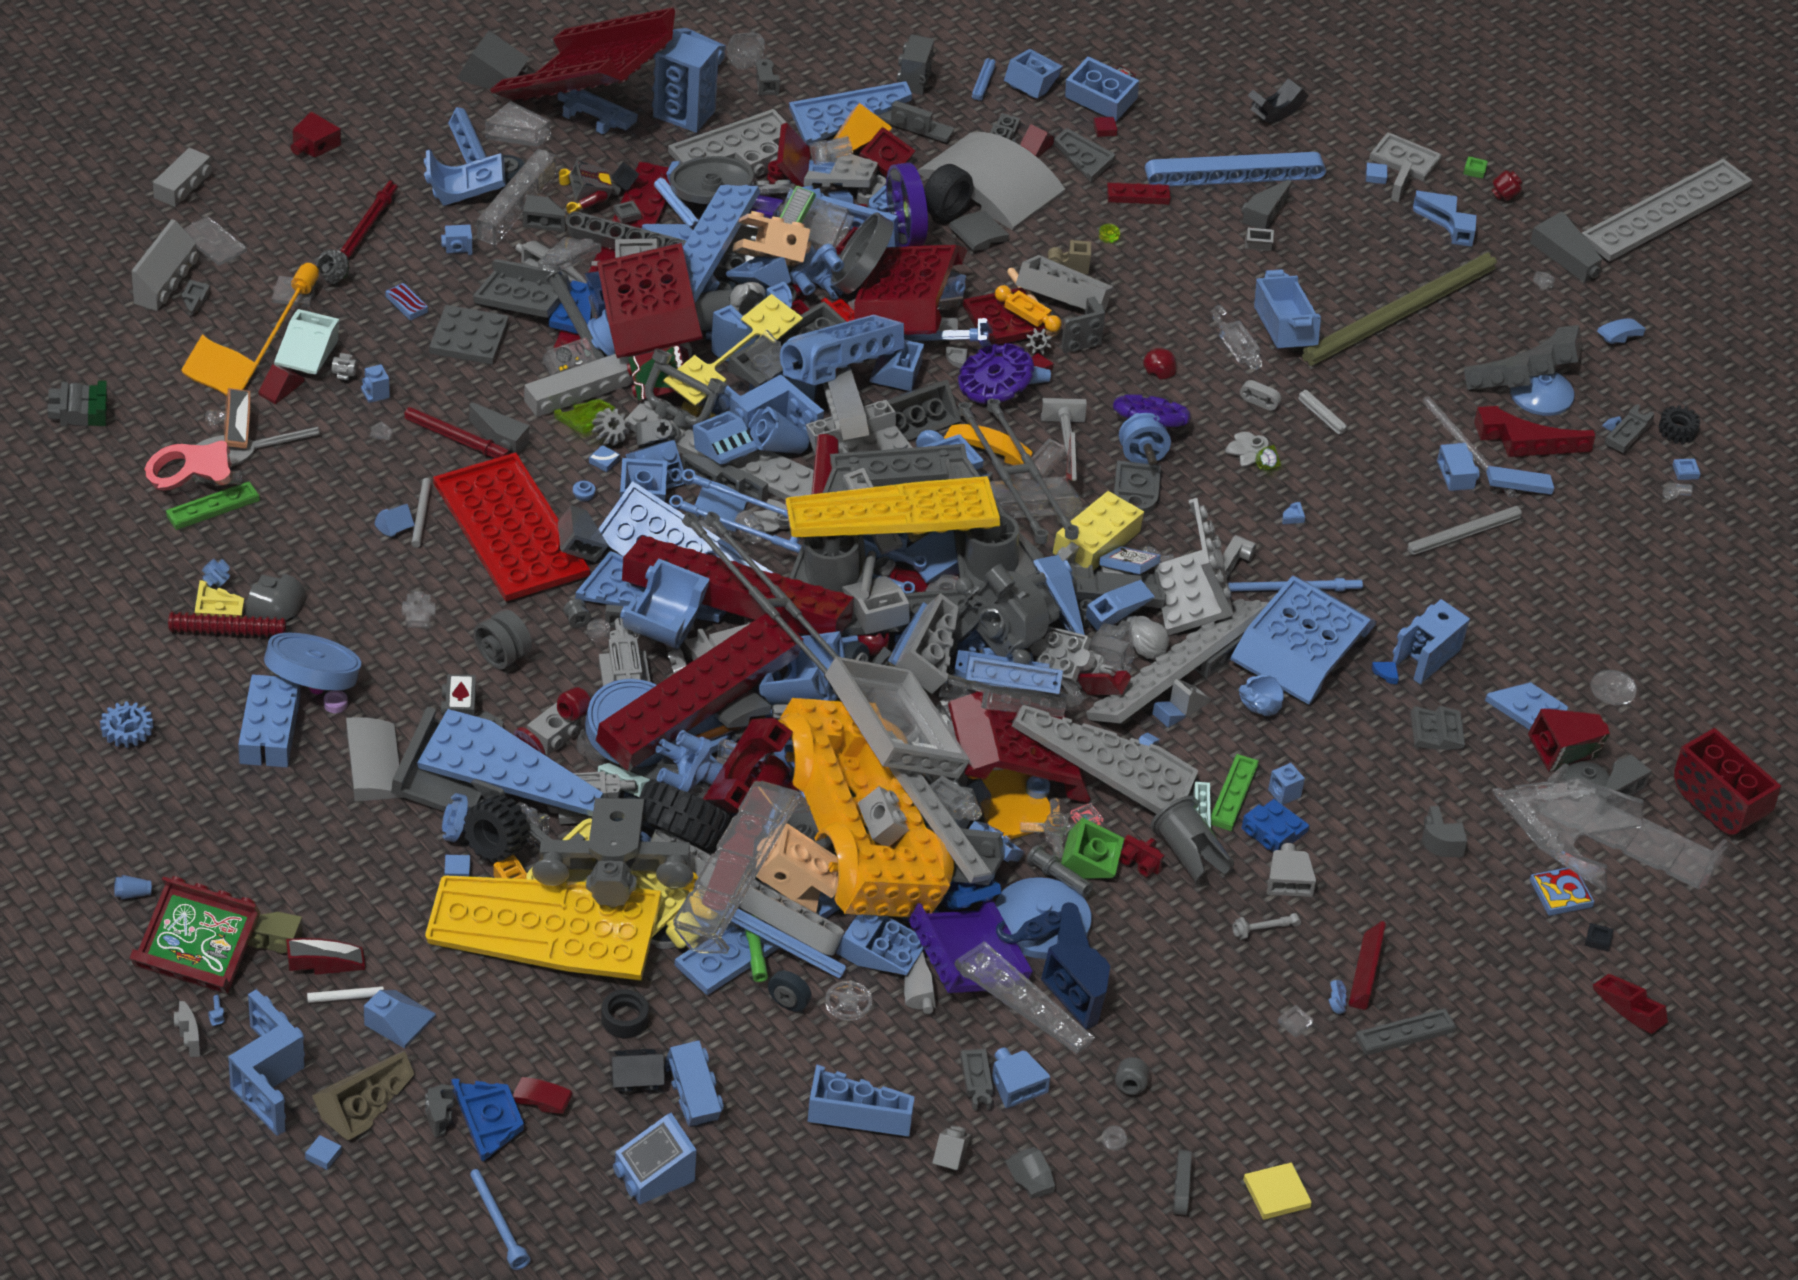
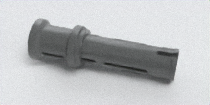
M1036 845L1030 850L1027 856L1028 864L1036 865L1042 869L1043 874L1056 877L1083 897L1090 894L1093 884L1062 865L1057 856L1045 852L1041 845Z

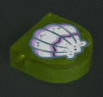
M1274 445L1265 447L1257 452L1255 460L1261 469L1270 470L1281 466Z

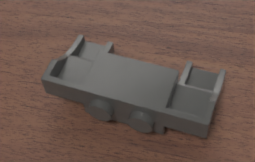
M1070 563L1073 571L1071 573L1074 577L1072 583L1076 600L1090 599L1094 601L1109 591L1142 580L1155 596L1154 599L1143 606L1163 607L1165 590L1160 585L1158 572L1156 571L1154 574L1141 573L1140 575L1097 572L1094 577L1092 565L1084 568L1074 567V563Z

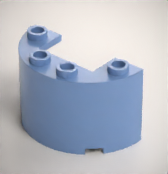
M784 281L766 289L767 297L772 294L792 309V294ZM732 305L713 312L711 352L718 357H722L753 331L750 326L741 320L743 316ZM756 335L734 354L763 338V336Z
M658 559L655 565H650L645 576L648 579L646 590L641 597L633 598L628 606L625 605L623 607L620 618L623 619V627L625 629L678 649L686 639L697 617L696 613L699 605L703 602L710 579Z
M840 631L819 634L839 657L845 658ZM812 635L801 636L804 639V644L828 669L834 659ZM802 649L799 657L787 664L789 670L781 681H774L772 674L767 673L759 687L761 696L765 697L772 706L775 704H789L792 698L835 701L838 698L822 671Z

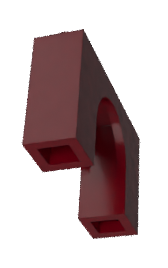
M775 718L752 719L703 800L722 809L726 813H743L755 794L753 790L744 785L750 771L766 754L781 752L793 731Z

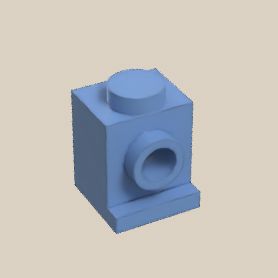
M471 225L445 226V235H441V246L446 247V253L468 252V255H472Z
M382 364L365 368V378L362 379L363 385L361 390L368 403L390 398L389 377Z

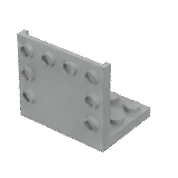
M1198 498L1189 500V504L1197 520L1202 550L1154 566L1155 571L1158 572L1160 585L1165 590V602L1162 607V613L1168 636L1233 616L1230 600L1231 592L1227 584L1220 549L1222 548L1221 541L1218 535L1214 536L1215 528L1212 520H1207L1209 518L1205 505H1200Z

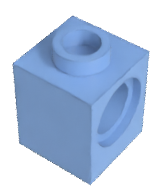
M1289 763L1272 771L1268 790L1279 803L1284 805L1301 797L1305 778L1292 763Z

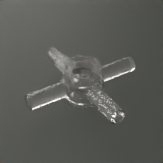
M1053 798L1050 800L1051 813L1047 816L1045 823L1021 822L1020 832L1045 833V839L1053 844V854L1061 858L1063 856L1062 843L1076 824H1068L1067 816L1060 812L1059 800Z

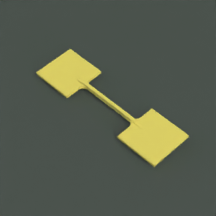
M771 294L741 318L753 330L747 337L712 364H706L694 355L677 370L706 385L709 384L711 378L726 382V379L715 371L716 367L756 335L763 336L773 344L802 321L803 317ZM670 375L664 379L666 384L695 406L708 396Z

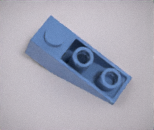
M1142 580L1109 591L1087 605L1086 618L1100 634L1154 599L1155 596Z

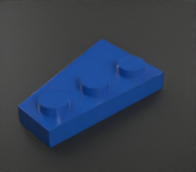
M572 280L570 294L588 324L589 320H591L592 299L587 283ZM560 303L549 319V327L578 334L564 306Z

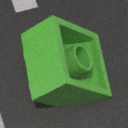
M1082 817L1069 831L1061 864L1083 879L1113 878L1116 873L1124 838Z

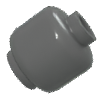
M1136 1057L1122 1060L1117 1067L1115 1083L1118 1089L1128 1095L1140 1094L1146 1089L1149 1079V1067L1147 1064Z

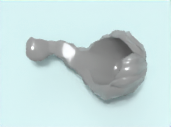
M755 282L737 285L730 294V305L744 316L766 299L765 289L762 285Z
M1126 616L1117 622L1120 626L1130 628L1132 646L1138 654L1156 660L1157 657L1166 653L1169 646V636L1166 628L1161 624L1153 622L1145 616Z

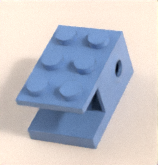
M1442 599L1435 605L1431 604L1422 616L1415 617L1409 627H1404L1397 635V646L1393 650L1394 657L1392 662H1395L1397 666L1407 656L1418 661L1413 680L1421 685L1462 649L1470 618Z

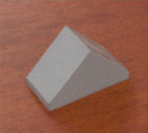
M1175 679L1173 682L1170 702L1186 715L1185 718L1206 706L1212 700L1194 685L1179 679Z

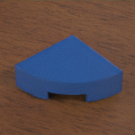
M1372 662L1371 668L1376 676L1379 675L1386 679L1387 683L1398 684L1399 678L1395 662Z

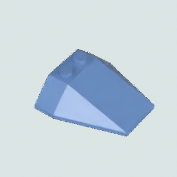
M1059 555L1033 561L1035 570H1039L1040 573L1043 572L1046 576L1044 584L1059 607L1060 614L1058 620L1065 630L1085 635L1072 583L1074 577L1071 572L1073 571L1067 560L1062 561Z

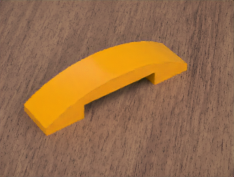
M971 424L951 425L944 437L946 439L961 434L970 445L985 449ZM978 425L993 452L1005 456V463L1011 465L1024 464L1020 452L1009 435ZM1020 442L1025 452L1032 457L1033 452Z

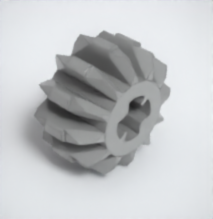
M606 408L604 412L599 411L596 414V418L592 421V424L595 426L592 429V433H598L596 440L602 438L603 445H607L609 442L612 446H615L618 442L622 443L630 431L626 428L629 425V421L623 420L625 414L619 415L618 409L611 411L610 408Z

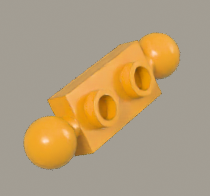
M1006 285L996 288L995 297L998 301L1005 302V308L1037 327L1044 323L1045 328L1049 332L1060 330L1062 326L1061 319L1058 316L1051 315L1052 310L1019 290L1012 294L1011 289Z

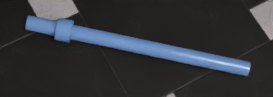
M1335 578L1328 581H1306L1321 590L1334 589L1335 592L1345 591V589H1362L1363 587L1362 580H1345L1344 578ZM1287 581L1235 582L1227 584L1230 592L1279 591Z

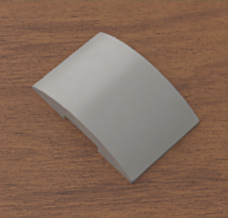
M986 132L969 133L918 169V173L927 179L937 168L945 164H954L967 171L973 179L971 199L981 204V212L985 211L993 219L1011 230L1016 229L1065 193V188L1058 178L1035 155L1007 138Z

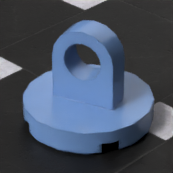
M459 793L451 796V799L454 801L446 806L443 816L442 832H446L443 835V839L446 841L455 842L461 832L466 833L463 830V825L466 824L464 818L468 815L467 812L471 808H468L467 796Z

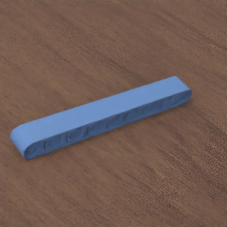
M1318 152L1154 159L1148 161L1144 167L1149 184L1169 186L1319 179L1326 173L1323 159Z

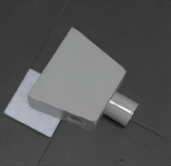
M1292 843L1283 844L1281 850L1273 852L1267 895L1313 897L1316 878L1308 853L1296 851V847Z

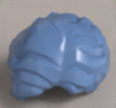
M1261 674L1250 677L1246 685H1241L1239 688L1242 702L1254 713L1270 716L1276 714L1282 708L1283 690L1277 679L1271 675Z

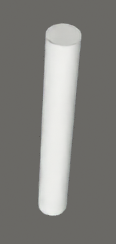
M382 986L307 993L308 1003L372 998L379 990H384Z

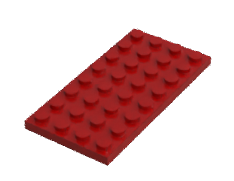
M517 453L433 477L434 486L505 602L590 576V569L583 558L561 551L558 530L559 520Z

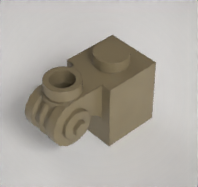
M1070 240L1068 252L1063 253L1060 248L1053 247L1048 250L1047 259L1088 275L1091 242Z

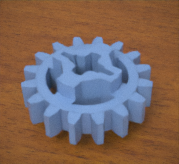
M125 702L124 706L116 703L115 709L108 707L107 713H102V720H100L102 736L107 737L108 743L115 741V746L117 747L121 743H124L125 748L129 746V743L137 746L138 740L145 742L146 735L151 736L153 719L151 712H146L145 706L138 708V703L136 702L132 706H129L128 702Z

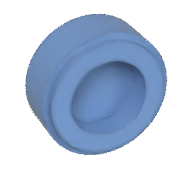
M1032 776L1027 780L1026 793L1030 797L1042 799L1049 794L1050 783L1047 779Z

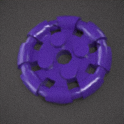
M1008 343L1001 346L993 344L978 350L976 355H971L967 358L960 369L961 375L958 376V385L963 395H967L969 400L976 403L987 404V401L991 398L1005 402L1014 398L1015 393L1018 391L1022 392L1028 386L1033 377L1034 362L1030 354L1025 352L1020 346Z
M1128 394L1117 397L1113 402L1114 410L1126 419H1129L1136 413H1152L1156 416L1153 418L1155 421H1157V415L1159 416L1160 420L1158 422L1163 424V427L1183 426L1191 419V413L1186 407L1176 402L1169 403L1167 399L1149 396L1148 398H1143L1142 395Z

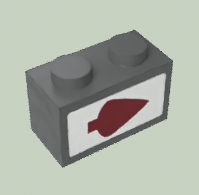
M447 674V684H442V698H446V701H441V715H445L447 709L475 716L476 675Z

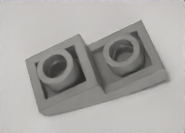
M179 1001V1012H174V1027H179L180 1037H184V1047H189V1056L200 1057L199 1034L195 1017L186 1002Z

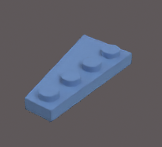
M827 196L820 198V217L843 229L845 227L850 229L860 227L870 215L876 212L880 213L894 223L892 236L887 247H899L897 215Z

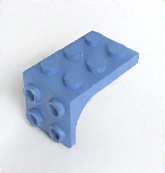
M431 150L426 151L424 164L427 171L424 172L426 182L432 185L435 198H439L443 206L506 186L504 158L501 153L462 166L451 167L437 161Z

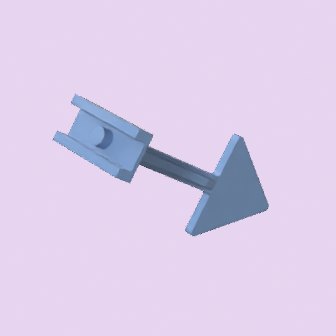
M987 318L978 319V328L958 331H937V334L904 335V340L979 341L982 348L991 345L989 334H993V329Z

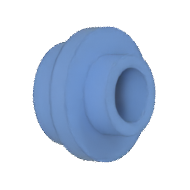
M579 481L573 486V494L579 501H589L595 494V486L588 481Z

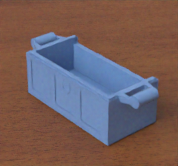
M1283 269L1265 271V278L1256 279L1254 308L1276 347L1289 348L1318 345L1321 316L1315 313L1313 306L1300 287L1298 276H1289L1283 272Z

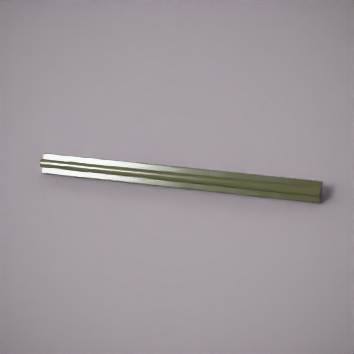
M1489 252L1484 253L1319 340L1318 345L1307 346L1303 349L1304 354H1302L1304 362L1308 361L1309 366H1313L1496 269L1494 265L1497 263L1496 258L1491 257Z

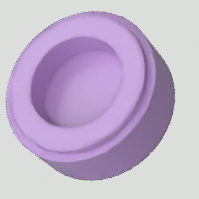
M333 690L324 696V708L328 712L340 713L348 706L347 695L342 691Z

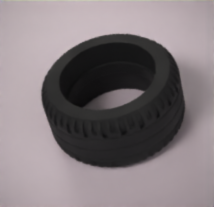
M945 164L937 168L931 174L924 187L927 212L942 221H949L959 216L968 205L973 193L972 176L954 164Z

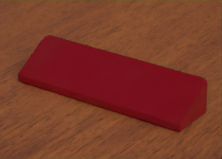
M1384 921L1379 922L1364 933L1348 1003L1350 1007L1366 1010L1368 1007L1386 926Z

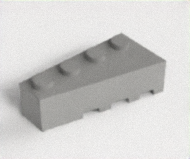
M1040 255L1022 262L1015 284L1016 286L1085 310L1087 298L1095 296L1099 304L1103 305L1105 311L1113 290L1111 285Z
M941 593L923 610L895 665L897 668L911 670L920 685L931 694L945 683L948 678L946 670L950 665L951 657H949V651L953 646L952 632L956 627L959 608Z

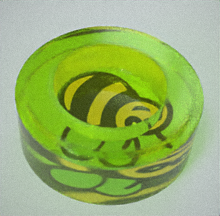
M1104 224L1099 228L1098 237L1101 241L1105 243L1118 241L1120 230L1117 226Z

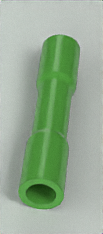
M745 929L751 956L750 964L753 980L755 982H764L767 980L768 974L762 952L761 937Z

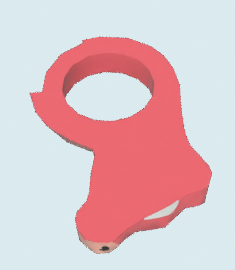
M223 440L209 445H170L159 450L150 458L144 469L146 477L156 489L162 491L173 490L182 486L190 480L193 474L213 480L218 485H225L232 479L230 449L227 442ZM174 459L186 460L184 467L177 474L169 478L157 477L159 470L169 461Z

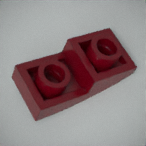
M522 1077L512 1096L515 1103L538 1105L541 1112L563 1114L573 1093L571 1090L554 1083Z

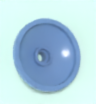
M1557 372L1533 376L1531 385L1510 387V394L1514 402L1522 409L1537 415L1552 416L1561 414L1571 407L1574 400L1572 385Z

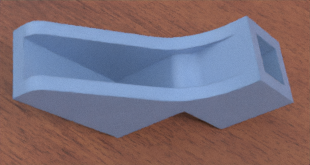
M1416 190L1413 211L1446 228L1451 235V244L1472 247L1477 215L1456 212L1457 196Z

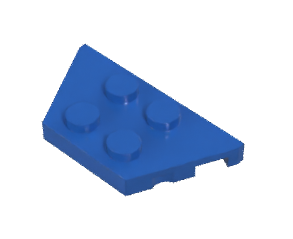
M451 1079L455 1096L481 1161L489 1158L524 1130V1123L507 1084H488L482 1081H475L474 1085L460 1083V1079Z

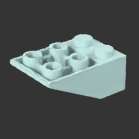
M297 309L289 322L274 364L287 369L300 370L308 374H317L338 342L339 319Z

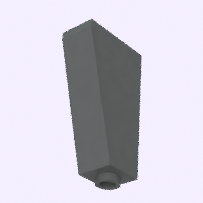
M1561 211L1533 228L1530 243L1585 283L1599 275L1602 258L1565 213Z

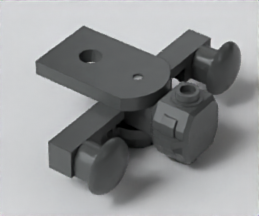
M595 798L589 840L541 839L540 861L534 864L532 874L543 885L557 886L568 879L569 869L593 870L587 876L586 889L592 892V897L599 905L617 907L618 905H625L631 893L636 890L637 877L631 874L632 871H656L658 881L669 888L678 889L689 885L693 879V871L689 867L691 858L690 842L640 841L645 807L644 799ZM615 818H622V819H623V820L618 821V822L612 821V820L615 819Z

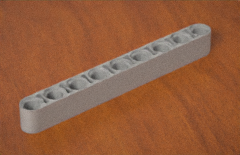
M657 829L654 831L650 842L686 841L670 832ZM690 844L691 858L689 867L699 877L700 883L698 885L707 889L718 859ZM744 874L730 901L734 905L826 955L835 954L844 934V930L840 926Z

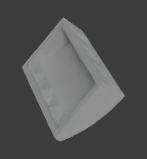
M346 718L354 801L403 798L391 793L392 781L399 767L394 723L374 718Z

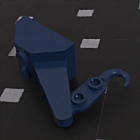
M1067 902L1062 905L1060 912L1048 911L1026 921L1018 932L1012 935L1002 931L1005 921L998 923L996 926L998 938L1011 944L1024 940L1035 941L1058 930L1057 944L1048 949L1041 980L1085 1029L1097 1025L1107 991L1110 965L1106 958L1102 957L1096 949L1089 947L1078 906Z

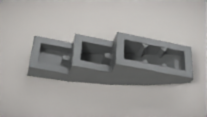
M686 453L682 455L684 470L692 469L695 475L728 486L741 494H746L763 502L767 500L768 483L756 476L728 464H719L709 458Z

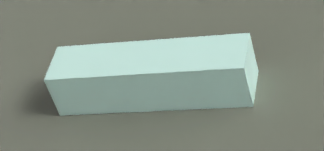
M611 763L598 766V772L605 771V775L618 774L620 780L635 779V790L623 791L638 797L644 784L650 780Z
M1195 782L1193 796L1198 800L1199 806L1197 810L1211 829L1210 783Z

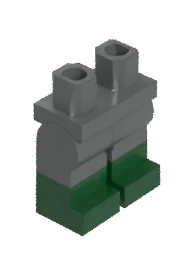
M107 380L98 381L97 385H81L79 383L68 385V382H61V389L49 388L48 398L50 404H48L47 409L48 419H60V426H67V423L71 425L106 426Z

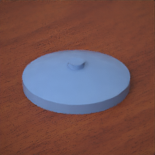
M1028 878L1017 881L1005 888L995 902L1011 934L1017 933L1026 921L1045 912H1060L1062 905L1067 902L1078 906L1086 937H1088L1090 931L1091 911L1088 903L1083 896L1058 880ZM1058 930L1035 941L1024 940L1017 944L1023 955L1046 959L1049 947L1057 944Z

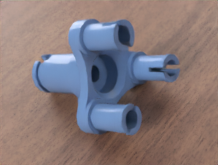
M811 244L809 253H805L804 262L790 272V279L799 286L804 295H810L814 292L815 285L812 283L814 282L821 286V288L826 289L832 299H838L839 297L835 292L837 291L840 296H842L843 292L831 284L832 270L834 272L842 270L844 262L839 258L837 250L832 244H825L818 250Z
M681 730L676 738L677 745L661 739L658 743L662 747L656 746V753L673 759L679 771V774H676L663 767L657 775V781L674 786L682 791L688 792L699 781L712 785L723 767V764L710 759L711 741L704 737L698 738L684 730Z

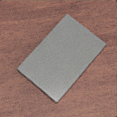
M1387 132L1370 153L1369 159L1385 164L1387 167L1399 172L1405 161L1412 162L1410 176L1424 182L1441 161L1442 154Z

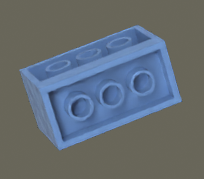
M674 30L672 40L666 44L667 47L654 54L653 117L697 133L716 111L719 46Z

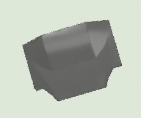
M1036 1147L1012 1154L1009 1159L1005 1160L1015 1182L1024 1186L1030 1199L1054 1192L1055 1184L1051 1169L1042 1152Z

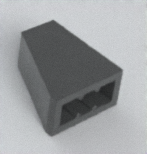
M570 505L558 521L560 549L564 553L596 562L606 550L608 544L588 511Z

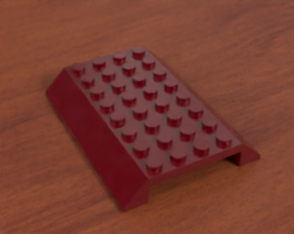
M672 7L565 28L552 38L559 54L537 72L502 79L490 91L493 94L511 100L522 99L526 101L532 97L541 98L546 94L553 96L559 92L568 93L574 89L580 91L586 87L592 89L601 84L608 86L613 82L623 83L629 79L631 73L640 70L643 63L652 60L654 54L664 50L667 47L666 44L672 40L675 9Z

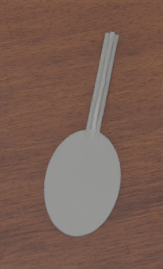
M314 427L256 441L248 438L247 449L228 446L230 449L231 467L249 459L257 448L320 435L319 428ZM224 435L203 440L196 445H209L218 441H224Z

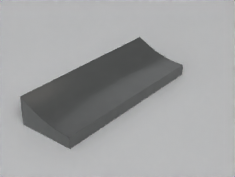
M822 302L800 315L803 317V320L773 344L763 337L732 355L729 359L727 372L745 379L757 388L771 379L783 375L780 349L790 338L845 323L846 321L829 305ZM798 361L792 363L794 368L801 365L798 364Z

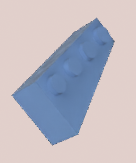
M816 1065L809 1100L808 1122L909 1136L914 1096L884 1086L879 1089L873 1087L869 1081L861 1079L860 1082L846 1078L847 1074L838 1071L833 1074L825 1071V1067Z

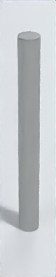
M429 478L422 480L411 545L415 548L420 547L431 487V480Z
M874 551L867 553L860 590V597L863 599L869 597L876 560V553Z

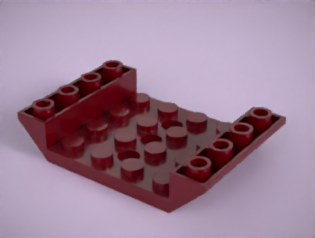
M682 242L597 262L608 323L617 358L703 339ZM666 280H672V282L668 284L663 283ZM645 285H651L647 289L642 288ZM623 290H630L628 293H621Z
M959 245L886 247L880 260L860 286L854 302V320L877 315L904 323V335L937 334L942 321L938 304L952 267L963 264L967 249Z
M983 690L951 700L948 703L956 739L970 759L964 769L965 775L986 779L995 767L1062 782L1065 785L1069 799L1089 803L1091 799L1082 768L1012 727V723L1022 705L1049 712L1051 717L1061 720L1063 717L1066 718L1064 710Z

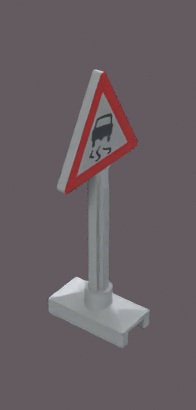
M1042 398L1041 421L1061 423L1064 448L1068 456L1066 478L1076 481L1075 432H1072L1070 422H1085L1086 399Z

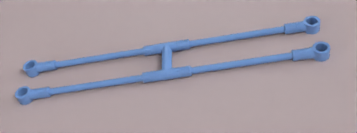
M686 469L682 473V481L686 485L696 484L707 489L712 488L782 514L785 518H788L786 510L714 484L711 480L695 475L692 469ZM687 475H691V476H692L691 479H687V478H685V477H686ZM673 495L669 500L670 506L678 511L683 510L704 517L708 514L707 511L699 509L698 506L683 501L679 495ZM678 501L680 504L674 505L673 502ZM720 517L719 521L721 523L769 540L774 545L799 553L802 545L798 544L801 537L791 536L790 540ZM864 539L865 546L879 551L876 543ZM895 550L887 553L897 557L898 560L913 565L917 571H923L927 566V559L923 555L913 556ZM922 561L924 564L918 565L916 562ZM873 573L872 579L882 577ZM889 578L904 593H915V585L912 582L907 581L903 583ZM907 587H909V588H911L912 590H911V591H905L904 589L907 588Z

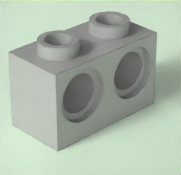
M767 136L736 151L735 159L749 165L753 170L755 179L767 173L768 164L771 161L777 160L779 146Z

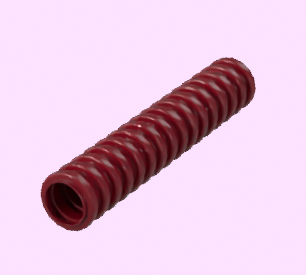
M171 611L168 618V629L170 632L177 630V633H181V630H183L184 633L189 631L196 633V631H199V634H203V632L210 634L213 632L214 635H217L219 632L221 635L236 633V636H240V634L247 636V634H250L251 637H254L256 634L258 637H262V635L269 637V635L274 636L286 633V620L283 617L281 620H278L277 617L273 619L266 617V619H263V616L248 618L245 615L244 618H241V615H237V617L229 615V617H226V614H222V616L215 614V616H212L209 613L207 616H204V613H200V615L193 613L190 615L189 612L185 614L178 612V614H175V612Z

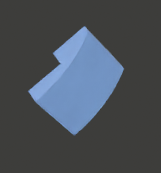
M711 481L714 484L736 491L728 486ZM702 487L695 505L699 509L714 512L720 517L740 523L747 501L712 488ZM696 514L697 517L705 518L704 516ZM723 524L727 530L736 532V528Z

